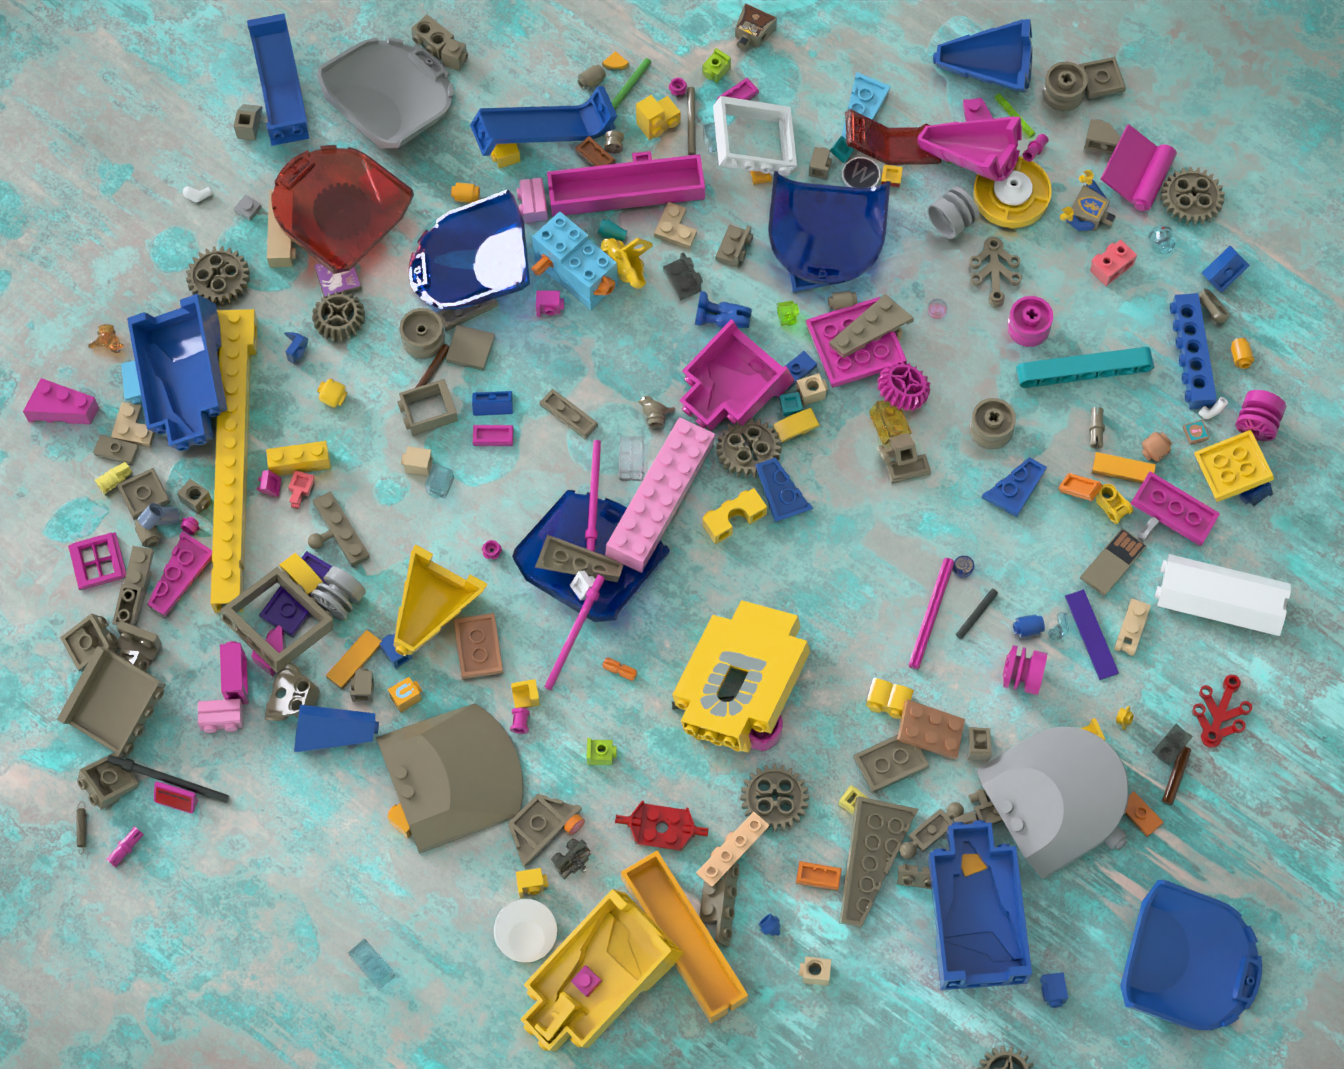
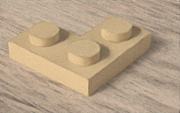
M668 202L655 229L654 237L690 249L697 235V230L681 224L686 214L685 207Z
M121 403L111 438L151 448L155 432L148 430L146 425L138 423L142 412L141 405Z

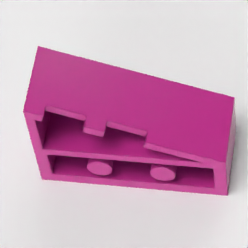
M40 378L23 413L28 422L40 420L47 423L63 421L70 424H91L99 406L93 396Z

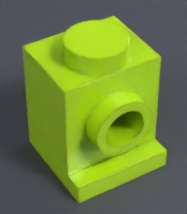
M715 48L714 53L702 65V74L707 79L718 83L731 68V57Z
M587 738V765H612L613 758H617V746H613V740H592ZM598 749H606L604 752L598 751Z

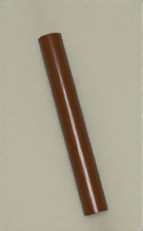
M447 344L442 346L415 388L426 385L448 353L450 346Z

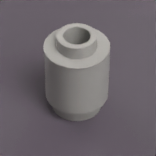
M1118 826L1105 843L1111 850L1115 848L1120 850L1127 843L1126 838L1128 835Z

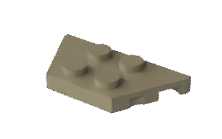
M537 794L508 823L522 865L526 867L564 829L566 822L572 816L582 811V807Z

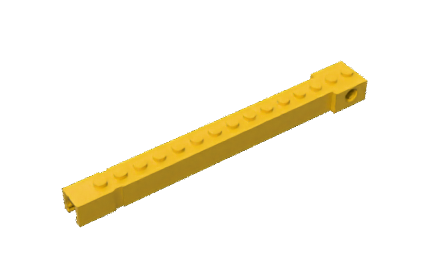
M255 309L217 310L222 347L218 348L217 356H219V367L227 410L217 416L212 545L213 569L211 573L210 601L214 613L221 612L222 604H228L244 592L243 570L245 569L251 355H257L258 319Z

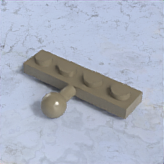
M330 491L313 499V504L329 531L322 534H311L308 538V545L312 549H320L325 541L334 537L351 567L369 559L368 551L332 492Z

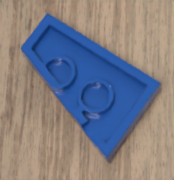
M1029 457L1011 471V474L1006 478L1001 479L992 489L982 494V499L1018 517L1044 475L1047 466Z

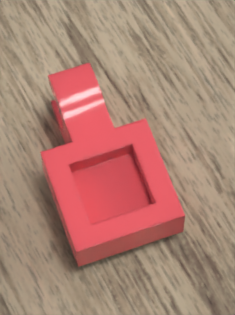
M299 471L294 472L288 487L289 491L293 492L289 500L291 507L299 509L302 495L309 496L315 480L314 475Z

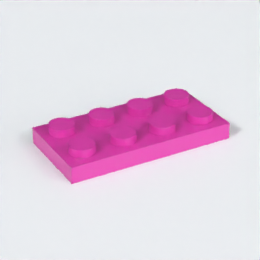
M1151 471L1130 503L1199 546L1203 544L1220 515L1219 512Z

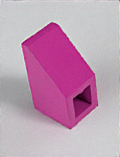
M278 625L275 629L269 631L265 641L280 653L286 646L284 631ZM252 651L251 657L254 663L273 677L277 672L256 652Z

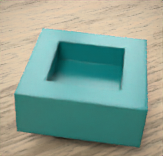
M842 135L830 148V152L842 163L847 161L855 150V147Z
M799 392L779 396L783 416L803 411Z

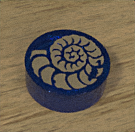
M959 556L954 562V572L960 577L970 576L974 570V561L968 556Z

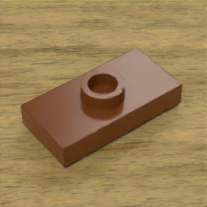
M590 136L575 147V151L592 166L616 163L615 159Z

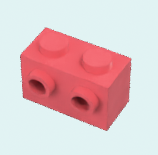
M1119 240L1116 244L1111 243L1103 254H1097L1092 259L1090 271L1105 286H1108L1135 264L1137 254L1122 240Z

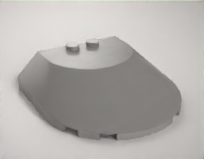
M388 37L387 41H379L378 38L364 40L320 65L317 71V77L325 99L379 148H400L437 123L447 113L453 97V84H450L448 80L449 74L440 61L418 45L411 47L403 44L404 40Z
M1054 727L1043 730L977 769L981 784L1025 859L1041 879L1050 877L1105 842L1118 828L1117 825L1127 809L1129 799L1127 783L1129 782L1127 772L1119 755L1105 740L1094 733L1080 728Z

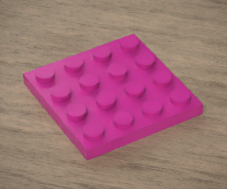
M880 297L805 320L831 388L881 373L888 364L892 365L894 362L900 364L903 361L905 365L907 364V359L895 331L883 335L877 341L866 344L864 348L845 358H842L829 346V342L878 301Z

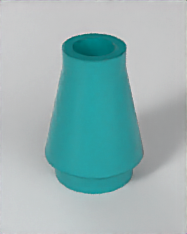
M603 219L597 233L604 238L624 241L627 231L611 220Z

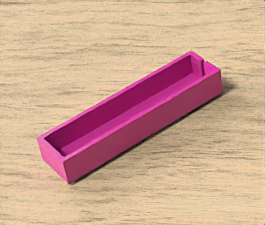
M700 154L547 172L552 217L559 212L564 215L705 199V182Z

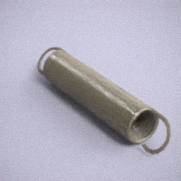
M79 808L76 810L77 847L83 848V852L84 847H86L85 808Z

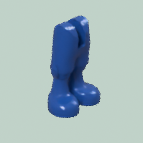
M701 291L695 325L701 326L705 323H716L717 326L724 327L732 319L737 328H749V318L751 317L752 309L728 302L712 303L708 299V294L705 291ZM706 312L718 313V314H717V315H713V314H709V313H706Z

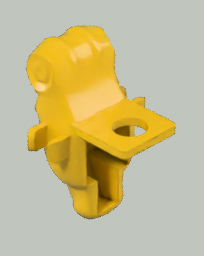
M614 238L604 239L601 243V250L617 262V275L624 283H630L633 288H643L646 284L643 275V267L645 266L639 256L652 248L653 244L641 238L634 239L628 245ZM637 245H643L639 249H634Z

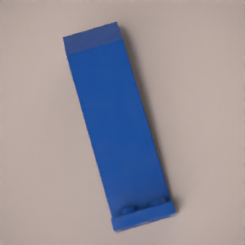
M597 86L588 101L576 106L480 108L470 126L482 155L490 156L497 144L584 141L588 136L594 140L616 128L613 122L617 118V114L605 87Z

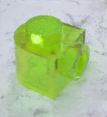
M793 300L776 304L781 326H792L797 323V315H799L797 303L794 304Z

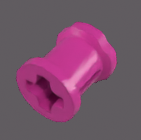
M526 708L512 709L513 725L510 726V731L517 734L528 733L527 720L530 711Z

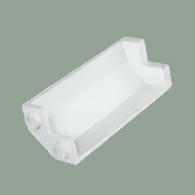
M1171 554L1168 555L1167 561L1163 560L1160 571L1164 573L1161 587L1157 586L1155 598L1158 599L1157 606L1280 636L1286 617V605L1290 598L1291 584Z

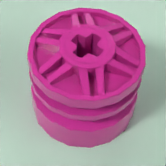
M1251 390L1245 396L1242 410H1240L1235 426L1240 433L1251 430L1258 441H1271L1277 435L1280 421L1287 407L1286 403L1274 393L1264 390Z
M1012 645L1003 669V687L1008 688L1011 679L1015 680L1013 690H1017L1020 682H1024V692L1038 695L1048 653L1034 650L1031 657L1026 658V648L1023 647L1021 656H1017L1018 646Z

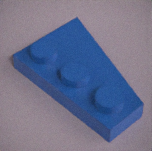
M776 457L755 464L774 522L814 509L803 497L799 488L794 485L790 476Z

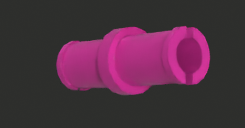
M1039 134L1035 140L1028 144V148L1022 154L1023 158L1028 162L1032 161L1036 155L1043 151V147L1049 141L1048 137L1045 134Z
M134 826L122 841L119 840L118 846L106 860L116 868L128 853L131 854L132 848L144 834Z

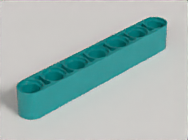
M1139 347L1024 362L1016 366L1020 387L1030 388L1145 373L1153 370L1155 367L1151 349L1149 347Z

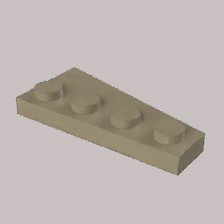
M885 294L829 342V346L842 358H845L864 348L866 344L881 339L883 335L897 331L900 326L912 323L914 317Z
M547 535L535 568L575 575L579 571H585L589 577L594 576L596 578L597 575L605 577V580L618 582L624 564Z

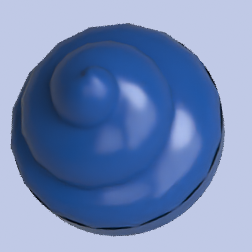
M771 913L765 916L759 922L760 931L764 935L779 936V918Z

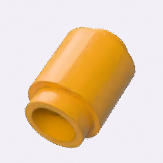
M456 182V185L452 186L451 197L454 198L455 202H478L480 186Z
M1245 338L1235 339L1232 341L1230 348L1234 364L1241 369L1249 368L1254 363L1251 345Z

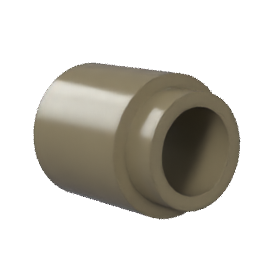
M599 64L596 66L592 65L578 75V85L583 90L590 91L604 81L606 73Z
M850 290L833 292L831 297H828L829 309H833V311L857 304L856 292H851Z
M137 520L135 522V531L142 546L148 548L157 546L161 540V535L156 525L153 529L149 530L142 527Z

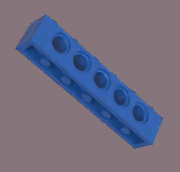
M1199 293L1178 294L1174 296L1173 302L1170 303V313L1174 314L1173 331L1177 332L1176 348L1180 349L1179 366L1183 367L1182 384L1186 385L1185 402L1189 403L1190 410L1202 409L1203 406L1212 408L1216 403L1217 397ZM1191 367H1196V368H1198L1199 370H1198V371L1193 370ZM1194 385H1199L1202 388H1196Z

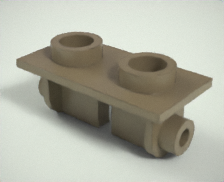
M904 863L899 865L897 884L932 889L929 867H922V872H918V866Z

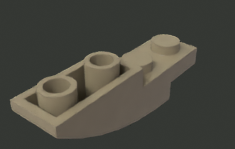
M138 546L132 547L124 584H121L113 625H118L120 621L135 625L152 573L150 568L154 555L153 549Z

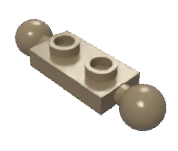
M953 802L947 807V813L940 808L909 834L912 842H905L900 846V855L905 859H911L915 856L917 848L922 853L947 833L948 826L954 823L952 821L953 818L963 815V806L958 802Z

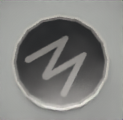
M865 157L851 159L842 170L843 183L852 192L862 193L867 191L868 193L877 187L880 181V169L871 159Z

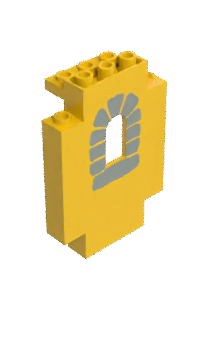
M743 600L740 601L731 620L712 615L672 694L675 705L682 710H686L681 719L684 732L697 740H707L717 746L724 745L737 752L744 751L749 753L752 747L749 738L752 728L758 732L772 733L810 654L808 641L796 638L801 628L798 615ZM731 667L748 672L735 699L729 702L719 700L718 692Z

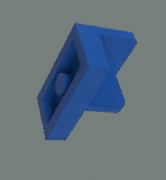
M1229 246L1202 274L1222 293L1250 265L1232 246Z

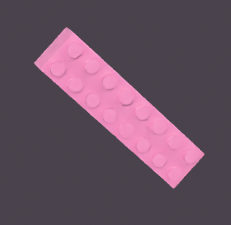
M680 417L678 418L606 544L605 556L641 573L643 572L712 449L715 439L714 433Z

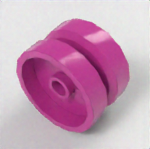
M1025 296L1018 299L1012 305L1007 323L1011 339L1025 347H1035L1042 344L1049 336L1054 318L1053 310L1049 303L1036 296Z

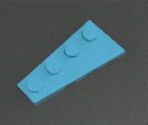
M858 72L855 75L842 136L857 149L891 87Z

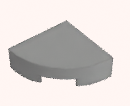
M1152 517L1146 523L1147 527L1140 531L1138 539L1144 542L1156 530L1159 520Z

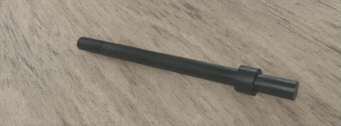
M113 755L108 756L107 763L122 767L124 771H134L227 803L230 795L135 763L132 759H122Z

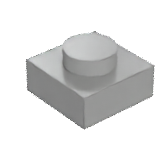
M245 194L234 207V211L251 221L262 206L261 203Z

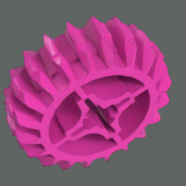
M901 361L900 364L894 362L892 365L888 364L881 371L877 382V390L880 391L881 397H885L884 402L891 403V407L896 406L898 410L903 408L905 412L909 409L914 411L926 403L930 394L931 383L927 381V376H923V371L917 370V366L912 367L910 362L905 365Z

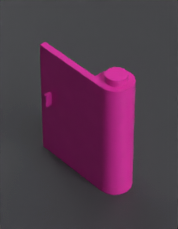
M1128 124L1100 180L1133 204L1137 210H1150L1177 152L1173 147L1166 144L1156 146Z

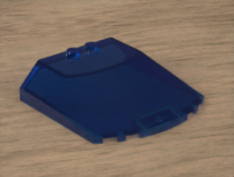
M567 490L514 549L512 558L525 581L580 613L585 600L580 601L570 587L576 575L535 568L547 535L585 549L587 547L585 531L588 529L590 493L587 492L586 495L575 493V490ZM598 498L596 518L598 535L595 541L594 552L605 556L606 544L627 507L608 498H605V500ZM659 541L642 573L623 565L618 582L604 580L598 592L600 595L597 601H594L586 618L593 622L617 620L669 555L670 550L668 546H664L662 541Z

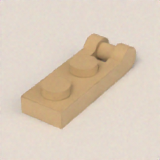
M1131 598L1114 650L1128 652V655L1134 657L1151 607L1150 604ZM1124 639L1131 641V645L1124 643Z

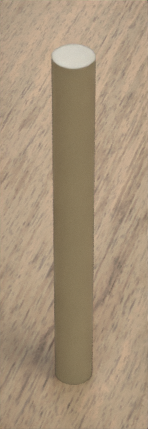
M688 87V155H696L695 88Z

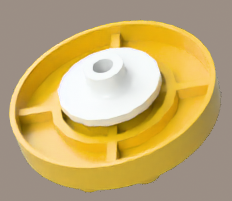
M1022 156L1018 157L1017 163L1008 178L1003 181H994L977 174L973 189L974 202L979 212L993 224L1006 228H1021L1038 221L1048 209L1052 194L1051 182L1044 169L1034 161H1026Z

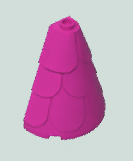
M1011 116L925 126L919 134L917 142L921 149L945 162H952L961 168H966L994 181H1003L1009 177L1017 163L1020 153L1017 147L1018 140H1022V124L1020 117Z

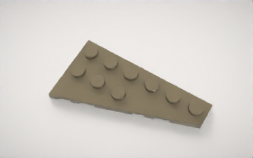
M860 796L856 797L839 924L859 928L863 926L876 894L880 890L886 874H888L901 843L909 831L910 824L919 809Z

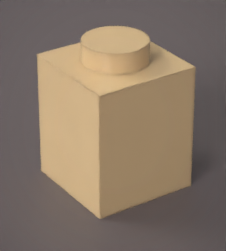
M407 446L406 453H403L401 458V465H404L405 473L429 476L433 460L432 452L430 449Z

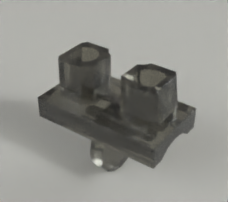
M1176 723L1152 753L1164 763L1170 765L1193 736L1185 732Z
M572 838L566 845L569 852L565 856L559 852L551 858L559 875L564 880L571 873L575 874L578 870L583 873L587 871L584 864L589 860L588 857L592 852L583 839L578 841Z

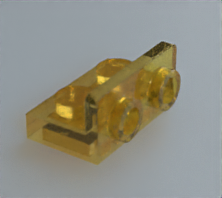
M882 400L875 403L869 410V414L882 444L886 445L890 442V437L906 433L910 435L912 432L902 409L898 410L896 406L891 407L890 402Z

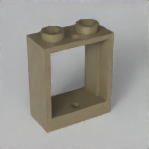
M445 379L399 393L400 401H397L400 412H405L404 424L407 430H411L412 435L458 421L457 412ZM440 394L447 413L414 423L408 404Z

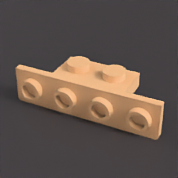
M753 811L735 832L732 831L728 834L721 847L718 846L713 850L710 855L711 857L696 874L710 887H713L768 829V823Z

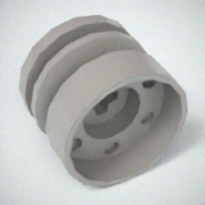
M953 187L943 195V198L933 202L927 210L934 227L948 239H953L964 230V227L970 226L979 219L977 205L971 196L960 187Z
M333 566L324 576L326 584L319 583L317 589H314L310 595L317 600L319 606L324 611L327 610L333 617L344 621L348 617V613L353 610L350 602L354 604L359 603L366 594V590L349 573Z

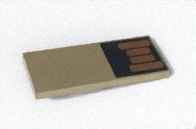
M1122 528L1080 576V579L1103 596H1106L1146 549L1147 545Z

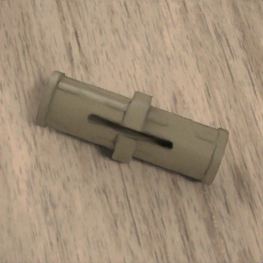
M1097 407L1091 408V424L1089 425V431L1091 432L1090 447L1096 449V441H1098L1099 449L1103 447V432L1105 431V425L1103 424L1104 409L1098 407L1097 415Z

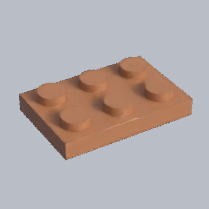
M495 613L454 619L462 679L503 673Z
M906 700L897 741L955 760L958 758L965 719L911 700Z

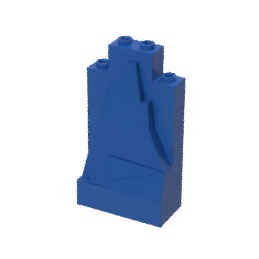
M199 294L181 299V308L156 317L143 312L127 318L147 429L156 434L167 433L169 446L178 451H185L190 446L203 445L208 440L214 439L210 417L219 416L221 412L227 410L217 357L218 348L222 347L217 308L215 303Z
M984 820L974 821L973 824L954 822L947 829L949 851L943 848L935 849L929 853L928 857L937 933L935 940L940 990L1027 984L1032 975L1016 846L1000 844L994 847L992 822L986 823ZM977 854L987 869L965 877L961 869L962 855Z

